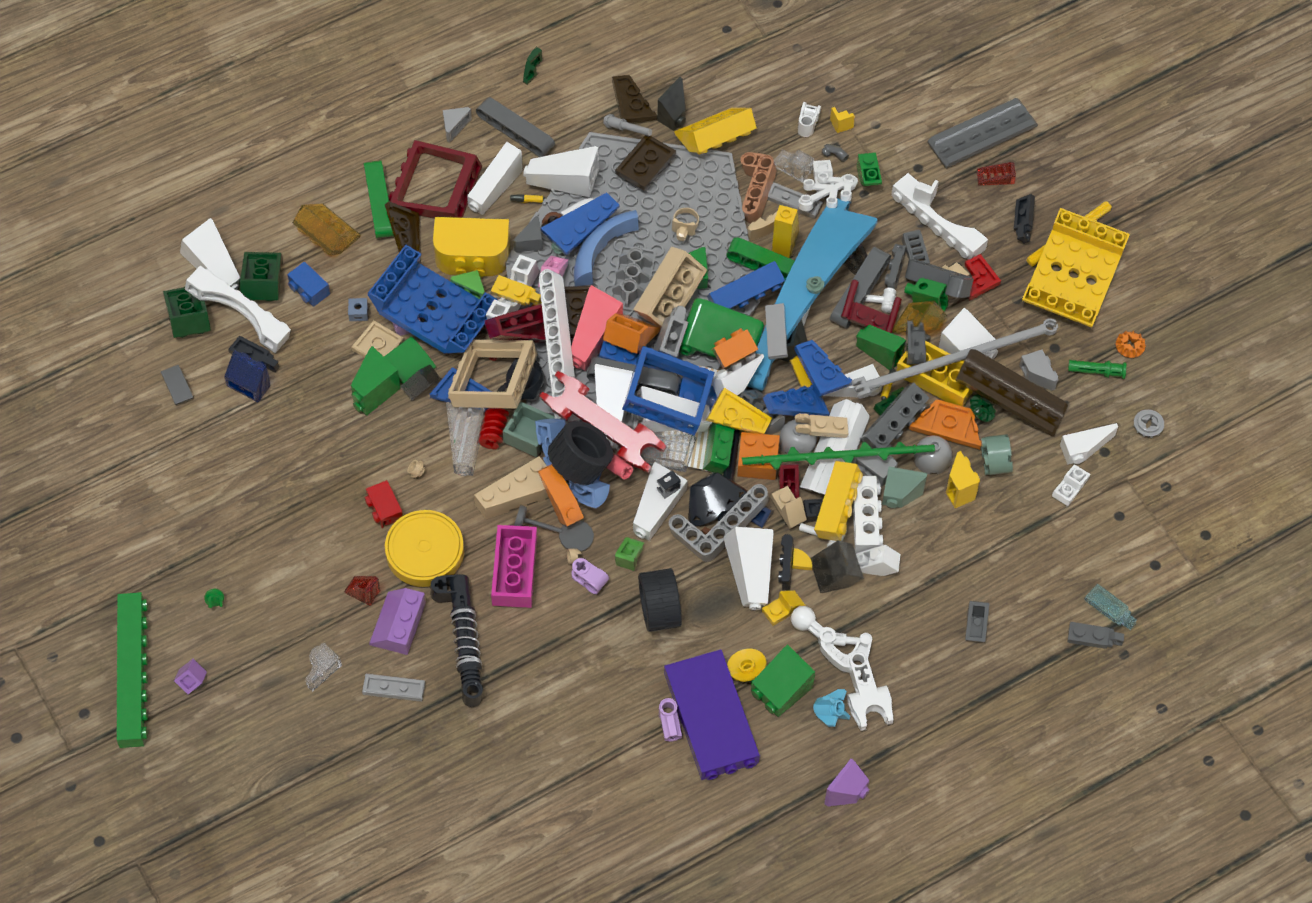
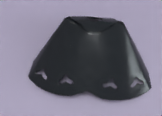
M516 358L506 374V382L498 388L497 392H504L508 388L519 358ZM536 360L520 400L536 399L545 382L544 372Z
M718 472L710 474L690 487L689 522L694 526H701L715 520L722 511H729L748 491ZM729 499L732 500V501H734V502H730V503L727 505V502H728ZM707 511H713V513L709 514V516L707 517ZM695 516L700 518V520L696 519L695 521H693L695 519Z

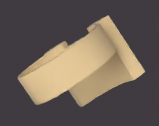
M681 208L675 212L674 219L672 220V231L677 233V240L684 241L687 235H695V230L699 225L698 213L691 208ZM682 213H690L696 217L697 223H683L678 221L676 217Z

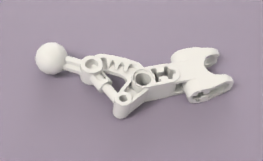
M799 606L794 609L791 614L793 626L800 631L809 630L818 638L822 654L839 670L850 673L856 693L847 694V701L851 715L860 731L866 730V714L869 712H878L882 715L887 725L893 724L892 699L888 687H876L868 661L872 636L869 633H863L860 638L848 637L844 633H835L832 628H824L815 621L816 617L811 608ZM845 644H853L856 646L847 655L839 651L834 645L845 646ZM860 661L862 664L856 665L853 662Z

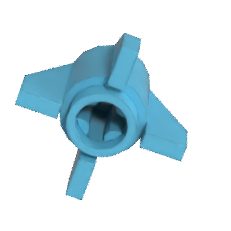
M837 689L826 696L819 697L814 703L813 709L816 716L828 727H835L838 718L850 719V715L844 711V703L842 701L847 692L845 689Z

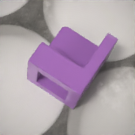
M191 659L179 669L174 682L189 694L202 684L207 672L194 659Z

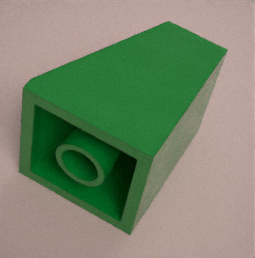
M373 346L366 354L351 384L353 406L358 412L362 411L366 416L401 389L398 369Z
M787 644L752 681L751 693L757 700H761L765 704V708L771 714L774 713L777 717H780L813 689L815 671Z

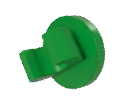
M219 589L208 590L204 595L205 603L209 608L223 607V592Z

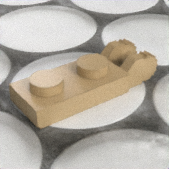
M800 413L795 416L796 422L808 423L796 425L795 429L798 433L847 438L848 422L845 417Z

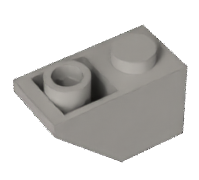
M1043 350L1023 355L1019 366L1025 378L1036 385L1051 391L1055 390L1058 375L1056 371L1052 370L1050 359L1048 356H1045Z

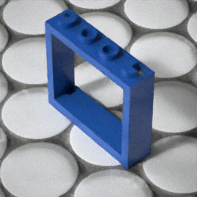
M643 346L636 361L622 410L694 436L700 426L715 372ZM644 362L704 384L695 417L634 395Z

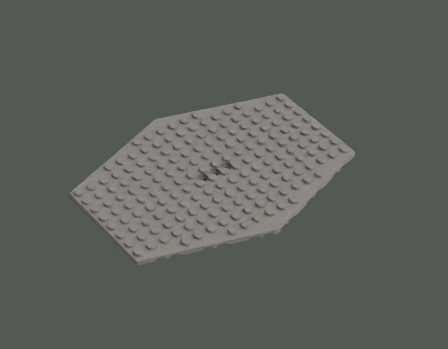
M589 132L579 149L598 147L599 171L590 197L551 189V193L547 199H544L539 211L530 220L531 222L535 216L539 217L541 229L542 220L549 212L560 213L581 200L597 198L606 192L620 204V207L606 220L625 212L637 211L639 230L625 233L619 237L615 236L608 241L594 261L593 284L583 286H595L622 302L623 315H629L654 325L641 317L633 309L671 246L684 250L687 253L701 247H706L708 287L694 291L685 306L687 310L684 318L685 321L695 299L708 300L707 295L754 271L730 261L726 256L733 238L739 237L749 241L732 153L707 149L708 152L698 155L697 152H689L685 146L664 143L676 150V156L647 190L643 191L615 174V169L641 139ZM681 208H691L699 216V225L695 230V235H687L684 241L677 240V233L672 231L674 214ZM682 213L676 217L678 221L683 223H697L696 217L690 213ZM541 231L542 250L515 252L513 248L508 255L506 271L507 278L509 279L511 278V269L519 255L537 261L539 274L531 287L536 289V293L541 295L540 287H538L541 266L550 256L569 259L568 266L563 275L564 287L575 286V261L585 239L566 256L564 253L556 254L551 248L553 242ZM755 298L748 300V305L742 308L736 306L732 310L751 317L760 303V299L755 300ZM530 302L526 306L521 305L519 310L532 307L533 303ZM659 333L645 347L654 349ZM570 338L571 346L574 338ZM546 342L534 343L537 351L535 360L541 365L545 375V382L536 399L526 400V404L555 417L551 408L539 397L542 392L552 396ZM695 351L694 354L689 356L678 352L676 357L697 366L719 370L721 367L717 358L699 351ZM574 367L575 378L590 389L585 397L596 404L595 382L587 378L588 369L584 371L581 368L577 369ZM627 412L624 424L634 430L632 413Z

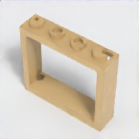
M473 340L464 352L462 360L459 361L458 370L453 376L451 387L448 389V398L451 400L452 406L517 408L537 357L533 341ZM478 357L519 358L506 392L465 391Z

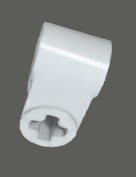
M803 102L798 122V134L800 136L810 137L813 134L820 116L821 106L818 105L816 107Z

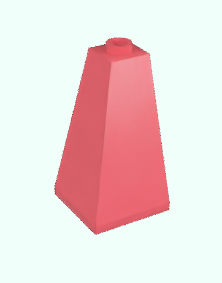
M592 285L589 288L571 346L573 366L584 371L588 369L591 359L597 357L600 353L607 320L615 313L623 314L622 302Z

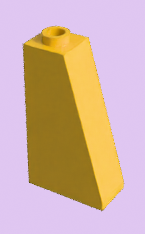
M779 205L774 219L772 251L790 258L799 233L798 209Z

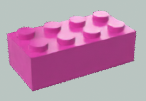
M497 525L491 592L492 606L532 608L537 527Z

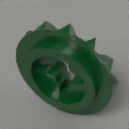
M979 394L970 399V407L976 417L984 422H990L995 418L996 410L993 408L994 404H991L990 400Z

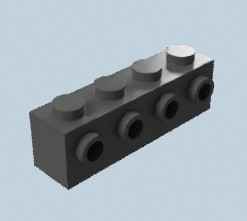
M914 382L907 385L863 434L860 440L866 442L871 448L891 447L890 442L893 439H898L904 431L902 429L905 425L909 426L916 419L914 415L917 412H922L927 407L926 402L929 397Z

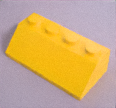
M729 108L678 129L674 133L689 152H697L700 155L708 152L707 149L711 147H721L723 142H732L737 140L736 137L747 136L751 134L750 131L757 129L751 108Z

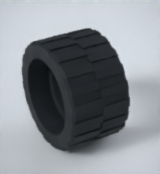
M574 420L568 422L550 443L548 456L554 469L565 479L575 484L589 485L600 476L612 461L613 448L610 445V441L598 428L584 421Z
M672 568L639 573V592L647 631L652 632L681 627L680 598Z

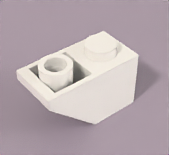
M887 545L856 553L854 571L879 576L899 572L901 554Z

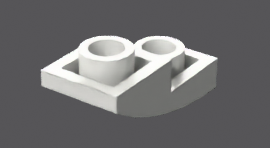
M1074 464L1064 476L1063 481L1054 490L1052 497L1069 506L1090 477V474Z

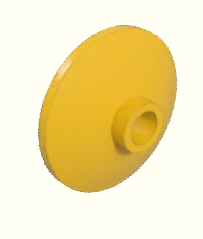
M743 649L730 657L727 666L733 679L746 682L754 680L766 667L767 663L762 652L756 649Z

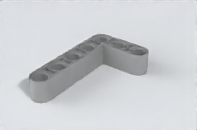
M762 484L754 485L706 535L682 515H673L669 519L671 534L702 561H712L726 547L724 537L716 539V535H726L735 527H745L767 505L769 501L767 488ZM758 493L764 494L762 498L755 497ZM744 507L751 508L748 512L742 511ZM732 520L738 522L736 525L733 526L728 524ZM678 523L683 525L679 529L674 528V525ZM690 536H696V537H697V538H696L695 540H693V541H689V540H688V538H689ZM704 548L711 549V551L708 553L702 552Z

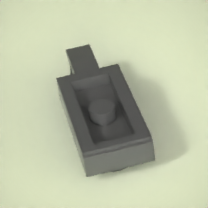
M895 244L892 249L894 259L890 260V274H886L885 277L887 288L895 290L897 288L906 245Z
M1070 622L1067 642L1107 649V647H1112L1113 645L1122 646L1124 634L1114 632V629Z

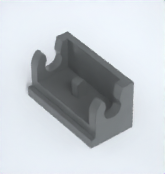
M907 321V364L926 362L925 330L922 322H920L919 327H914L913 321Z

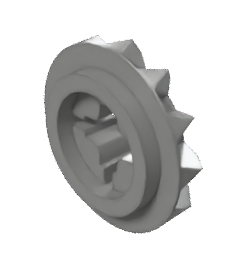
M1142 410L1136 414L1133 427L1143 437L1150 436L1152 438L1156 435L1159 436L1162 432L1164 420L1156 411ZM1151 419L1152 426L1146 428V423Z

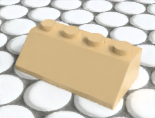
M671 246L633 310L645 320L661 328L664 319L670 316L672 309L687 305L707 269L686 251Z

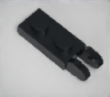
M785 534L781 538L782 552L784 554H780V565L783 566V569L779 571L778 583H782V590L789 591L791 589L794 543L792 535Z

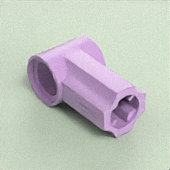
M663 699L659 704V717L661 719L664 739L669 742L677 741L682 738L677 704L673 699ZM667 707L671 708L673 711L671 713H666L663 711V709Z

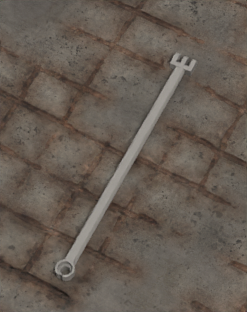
M1046 319L1043 324L868 381L862 376L851 382L853 386H856L854 389L856 392H859L857 396L861 399L870 396L871 389L964 360L970 349L986 353L1042 334L1053 335L1057 331L1058 324H1056L1054 319Z

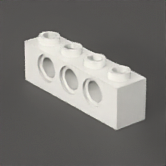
M863 476L861 483L857 487V498L853 500L855 554L883 546V535H879V529H882V518H878V512H881V500H878L877 495H880L881 487L880 483H877V476ZM869 513L872 516H865L864 514ZM869 530V531H871L872 533H871V534H868V533H866V532H864V531Z

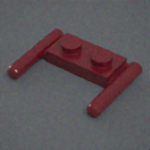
M856 279L852 280L841 318L848 319V321L863 327L872 325L892 333L902 299L895 297L890 315L858 302H853L859 282Z

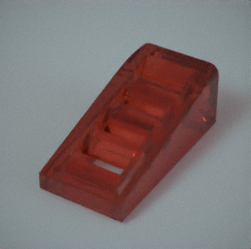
M1014 162L981 167L976 170L978 185L1015 183Z

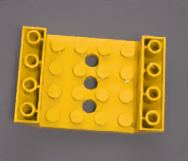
M1060 208L1022 301L1092 328L1130 234ZM1058 265L1061 270L1054 271L1051 266ZM1069 272H1076L1078 274V277H1070ZM1092 278L1096 283L1090 285L1086 282V279Z

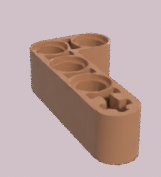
M747 152L741 156L740 161L744 173L752 176L742 205V210L746 221L751 224L762 217L777 170L773 157L770 155Z

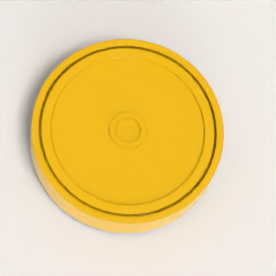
M419 510L402 516L391 526L386 536L385 553L388 566L401 581L418 587H430L431 581L437 576L454 575L464 557L463 537L459 527L445 514L432 510Z

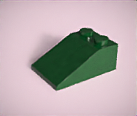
M244 252L240 278V291L244 297L250 301L279 300L281 253Z
M185 287L163 291L173 338H183L187 335L203 334L211 331L204 300H199L185 290Z

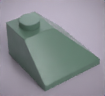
M889 467L882 505H886L889 508H902L922 496L927 473Z

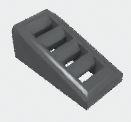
M915 230L903 233L902 243L906 245L908 259H923V262L930 264L921 231Z

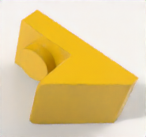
M795 590L779 592V598L763 607L762 612L772 626L790 617L797 607L806 605Z

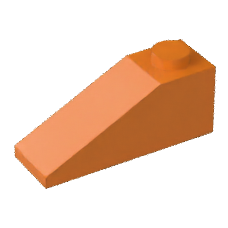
M552 464L539 470L538 474L559 522L569 526L583 519L584 517L577 500L564 477L554 469Z

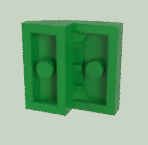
M412 336L384 356L398 369L399 381L407 390L436 369L434 362Z

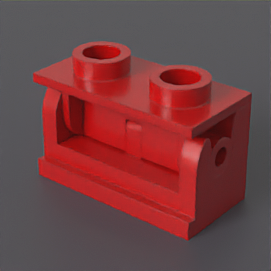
M387 480L366 488L367 496L364 497L368 508L372 507L374 511L372 512L375 523L379 522L382 529L384 528L383 523L385 525L393 524L403 516L402 510Z

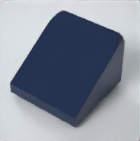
M765 506L751 522L763 528L774 511Z

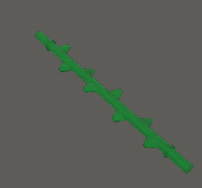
M863 442L860 449L833 451L830 447H826L824 452L799 453L795 447H791L788 454L742 457V465H764L765 463H770L775 470H778L782 462L807 461L810 465H814L817 460L842 458L845 462L851 463L854 457L879 456L881 459L886 460L889 455L912 453L916 455V453L935 452V445L915 446L913 444V446H905L902 442H898L895 447L871 448L866 442Z

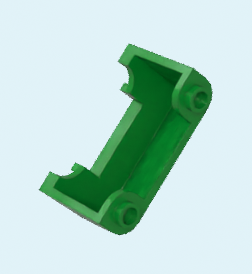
M697 298L693 301L686 319L688 325L679 352L682 355L689 356L694 354L695 351H699L716 358L712 351L715 347L714 343L724 337L726 340L732 338L730 334L741 328L743 331H749L756 346H758L765 325L756 318L708 300Z

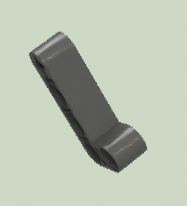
M909 259L905 278L916 282L920 278H925L946 284L945 294L958 298L970 297L974 281L973 277L915 259Z

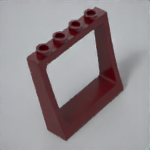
M414 140L412 147L407 149L408 158L406 162L401 164L402 173L395 180L396 188L390 192V202L415 211L420 216L430 218H463L468 205L467 196L475 186L482 168L477 155ZM423 153L463 164L446 207L403 201L419 158Z

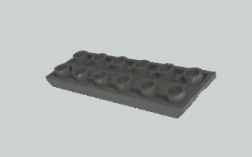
M1014 98L932 136L927 143L945 168H949L1033 129L1038 124L1020 99Z

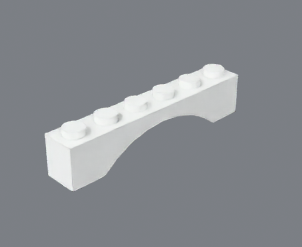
M909 173L893 185L891 195L893 199L906 207L909 213L918 217L922 224L931 228L934 234L943 238L950 247L955 248L963 258L969 260L986 250L988 239L975 228L953 224L939 216L930 206L913 200L914 188L916 185L919 186L920 182Z
M199 266L186 280L185 290L199 300L220 302L243 314L254 326L260 343L274 353L289 339L291 329L287 324L274 318L270 312L261 309L256 302L244 297L240 291L234 290L226 281L213 275L209 269Z

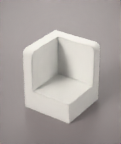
M935 180L932 186L920 182L919 186L916 185L914 188L913 200L930 206L937 193L939 181Z

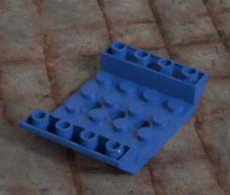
M405 245L367 295L381 316L443 353L465 352L484 327L485 320H487L486 313L493 301L498 299L486 292L481 299L477 298L420 264L419 261L422 254ZM441 293L445 298H439L436 294ZM432 305L436 310H430L427 306ZM422 317L427 322H420L418 318Z

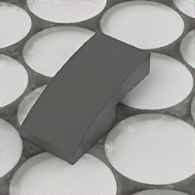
M179 365L161 371L175 405L193 399Z

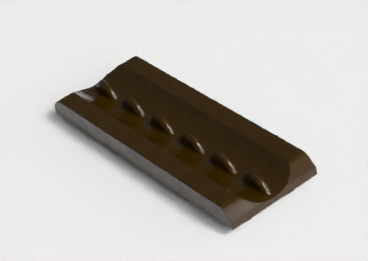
M976 349L969 350L955 379L960 384L1054 437L1068 407L1064 400Z

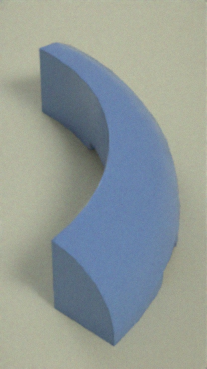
M636 210L625 212L606 220L587 236L579 249L575 261V286L593 284L594 261L608 241L615 236L619 237L625 233L639 230Z
M542 419L535 421L538 444L542 445L545 454L543 459L546 466L552 464L548 456V447L566 425L565 419ZM565 479L577 501L586 506L597 508L604 503L608 496L610 484L596 479L589 485H579Z

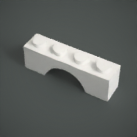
M519 255L511 269L510 279L531 287L539 274L537 261ZM502 297L499 300H494L486 313L487 320L518 311L521 304Z

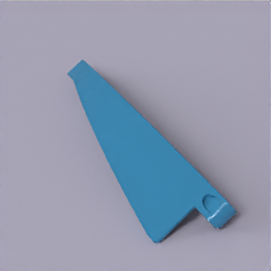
M837 198L836 208H828L826 206L803 244L775 304L784 303L787 340L820 294L810 293L806 288V281L811 277L819 276L824 281L825 287L847 258L872 232L878 222L875 217L850 212L849 206L851 201H842ZM766 326L758 344V350L755 352V354H763L764 358L746 386L763 391L766 387L771 365L775 360L768 358Z

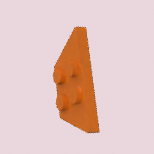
M936 399L930 405V408L925 409L920 414V417L915 422H912L909 430L930 436H940L945 440L976 449L981 448L978 427L975 423V414L970 408Z

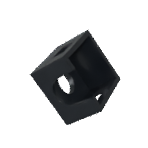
M673 470L657 480L660 486L657 487L658 492L666 499L680 489L681 479ZM670 476L671 480L665 482L664 479Z

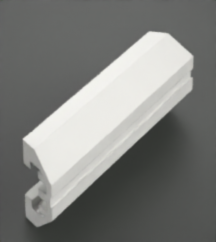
M845 399L833 405L829 416L847 418V438L821 436L815 452H824L826 447H830L833 451L858 449L861 442L860 438L865 432L870 416L862 404ZM842 458L817 460L814 465L809 464L800 488L825 495L835 461H845Z

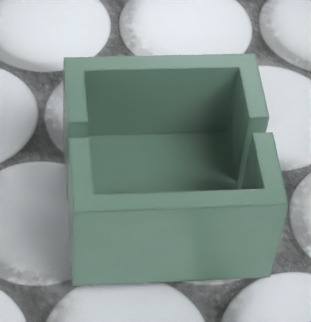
M520 402L513 414V419L509 420L503 430V442L534 457H538L542 451V445L538 444L535 421L555 419V417Z

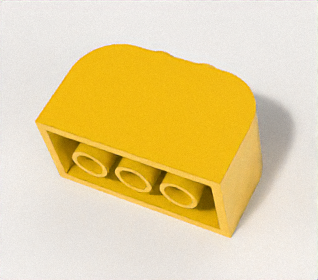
M435 217L433 245L435 263L438 269L448 275H460L478 270L480 277L501 274L506 269V262L510 252L509 219Z

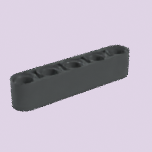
M491 97L486 98L476 109L477 115L482 120L538 157L545 156L555 146L552 137Z
M876 247L872 248L853 280L856 279L859 282L853 302L864 304L867 298L866 295L871 293L889 264L890 254ZM851 283L830 316V321L846 329L852 322L841 318Z
M593 357L589 365L587 378L595 382V364L634 371L635 365ZM642 367L636 391H639L641 386H645L677 396L681 377L672 372Z

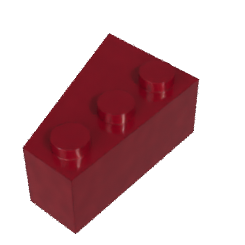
M542 304L485 320L490 339L533 341V343L546 342Z

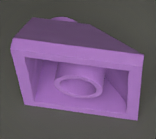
M849 760L827 788L824 803L826 806L857 803L860 798L864 799L870 790L868 788L869 779L854 760Z

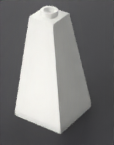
M594 146L530 159L529 165L525 166L524 169L526 184L590 197L599 171L598 147Z
M210 218L182 239L180 253L196 269L199 266L209 269L213 275L226 281L230 287L237 290L240 276L213 220Z
M595 364L596 404L624 423L627 411L622 410L633 371ZM608 439L612 448L618 449V445Z
M641 386L636 394L638 397L693 417L696 415L699 404L698 402L645 386ZM705 405L697 432H706L710 424H712V422L705 421L710 413L709 405ZM632 413L634 429L638 423H641L652 430L656 436L687 434Z
M735 527L724 536V542L741 602L744 607H749L750 610H760L768 604L773 530Z

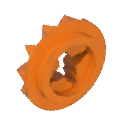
M1134 330L1119 334L1115 343L1118 352L1129 358L1140 356L1146 347L1145 339L1141 337V334L1135 333ZM1128 339L1131 340L1132 343H1134V346L1127 344Z

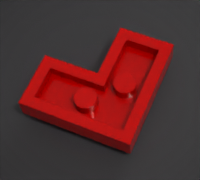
M981 254L965 261L964 266L974 278L970 297H967L969 301L1001 284V280Z

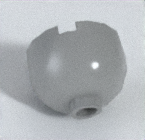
M794 419L782 427L779 434V446L783 453L786 452L788 454L791 447H795L799 453H812V450L816 447L817 437L798 433L795 429L798 424L808 423H799Z
M927 436L921 439L917 445L934 444L935 452L916 453L914 455L915 465L924 473L941 474L951 464V446L940 436Z

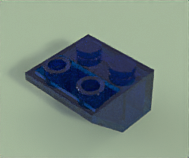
M234 350L224 376L226 386L259 402L271 386L267 367L263 362L251 359L246 353Z

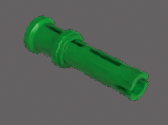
M1069 359L1068 372L1104 374L1107 378L1109 376H1117L1125 379L1127 363L1119 364L1111 363V361L1098 363Z

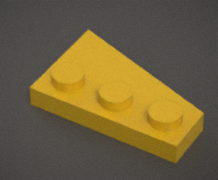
M723 388L705 421L750 433L764 434L772 417L728 389Z

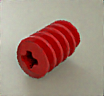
M488 408L485 411L482 430L478 439L481 446L488 449H498V444L503 443V430L506 427L505 424L508 422L507 417L509 416L507 410L503 408Z

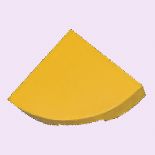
M794 548L792 569L812 570L810 557L804 551Z

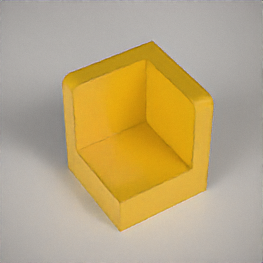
M835 107L831 108L830 121L837 133L854 127L855 116L853 113L848 114L847 110L838 113Z

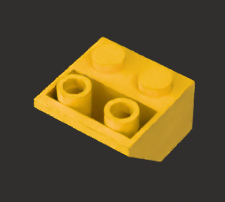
M961 451L957 452L946 489V495L954 508L974 501L980 482L978 474L971 469L969 459L966 456L964 457Z

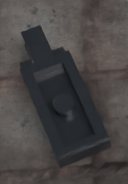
M1032 194L1016 200L1014 230L1016 231L1017 239L1023 244L1030 242V231H1032L1035 196Z
M238 336L228 349L232 355L259 369L265 370L267 368L276 373L280 367L278 361L273 359L274 356L270 354L269 350L242 336Z

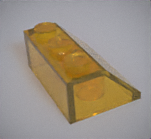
M323 203L301 205L292 222L298 227L297 230L310 237V241L322 247L323 251L328 255L343 253L361 236L360 233Z

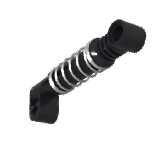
M463 574L437 576L431 581L430 595L436 602H452L450 616L451 623L455 626L452 632L456 635V639L453 642L457 644L455 653L458 654V658L455 661L457 662V671L461 675L462 700L466 706L476 707L482 701L483 687L480 678L482 662L479 659L480 650L477 649L479 641L476 639L478 631L475 630L477 627V622L474 620L476 612L472 607L469 578ZM447 586H450L451 591H447ZM469 692H475L476 695L472 696V695H469L468 693H469Z

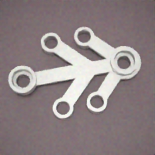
M821 172L818 174V182L821 184L814 183L812 179L804 180L803 188L805 190L821 191L811 196L802 195L799 199V209L810 211L813 209V202L828 195L826 206L828 208H836L837 193L840 189H844L841 191V200L850 201L852 198L851 190L855 189L858 179L851 174H846L842 177H829L827 173Z

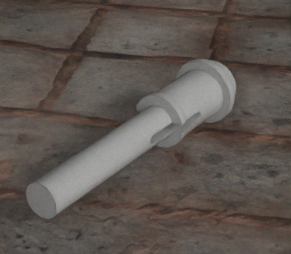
M613 114L604 117L603 123L607 128L627 129L647 136L652 135V129L628 123L625 119L617 118Z

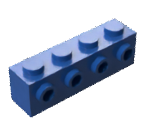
M773 261L709 293L707 298L710 302L729 309L736 306L742 308L749 304L748 300L752 298L758 300L766 295V291L771 289L774 292L782 288L781 284L785 279L778 265Z

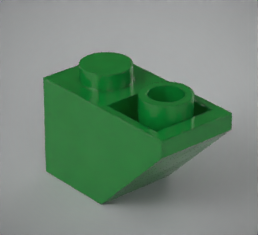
M876 152L858 154L857 172L859 182L863 186L881 185L882 179Z

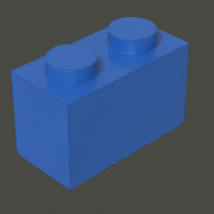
M305 261L287 274L288 285L291 290L297 291L305 303L309 302L313 307L330 295L329 284Z

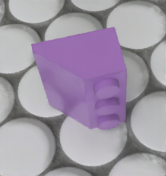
M407 588L388 592L369 644L408 655L426 604L425 594Z

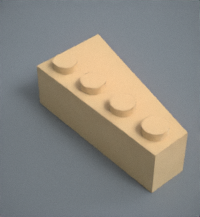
M539 456L474 494L475 506L485 519L508 513L511 509L520 508V505L527 506V504L536 501H545V498H548V494L538 471L547 467Z

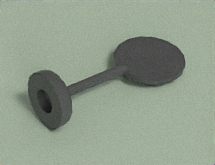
M520 505L514 526H523L525 522L559 532L560 542L566 549L575 548L582 552L591 546L594 533L586 522L579 520L569 526L555 527L525 518L527 507Z

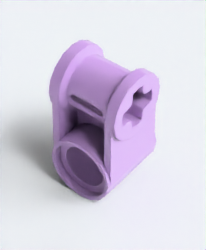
M576 559L572 564L571 576L573 580L593 594H598L609 580V576L603 570L595 567L586 559Z

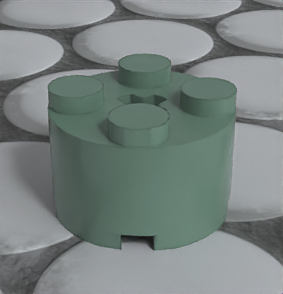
M1008 434L981 438L982 458H984L985 475L1013 472V465L1010 462L1012 454Z

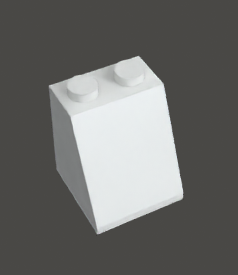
M963 308L941 333L939 348L952 354L995 340V338L967 309ZM995 349L983 354L994 359L998 350Z

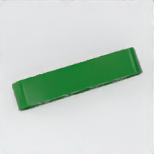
M382 160L364 163L376 239L394 236L385 208V204L389 200Z
M739 237L732 239L726 253L730 261L754 271L775 261L785 280L795 260Z

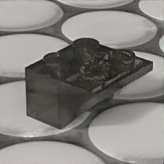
M837 540L810 558L820 593L849 588L863 579L853 544Z

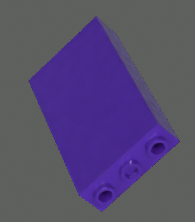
M722 650L665 665L664 675L672 698L677 704V712L701 780H712L724 773L732 774L741 768L749 769L755 767L759 763L760 755Z

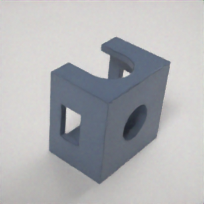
M367 298L348 299L349 321H368Z

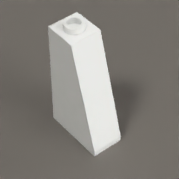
M508 142L504 144L467 196L468 206L472 211L483 215L523 172L522 151Z
M656 462L652 466L633 522V532L639 538H645L648 541L651 540L686 492L688 481L677 475L681 479L680 489L664 499L657 490V487H660L657 480L669 473L670 470ZM668 476L664 479V481L668 482L669 480H671V477Z

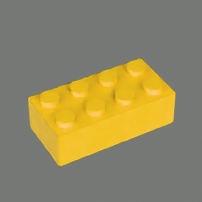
M925 341L926 362L950 354ZM905 351L897 363L896 371L918 364H907ZM963 360L905 378L906 381L914 382L918 387L938 398L963 407L973 393V390L955 381L964 363Z

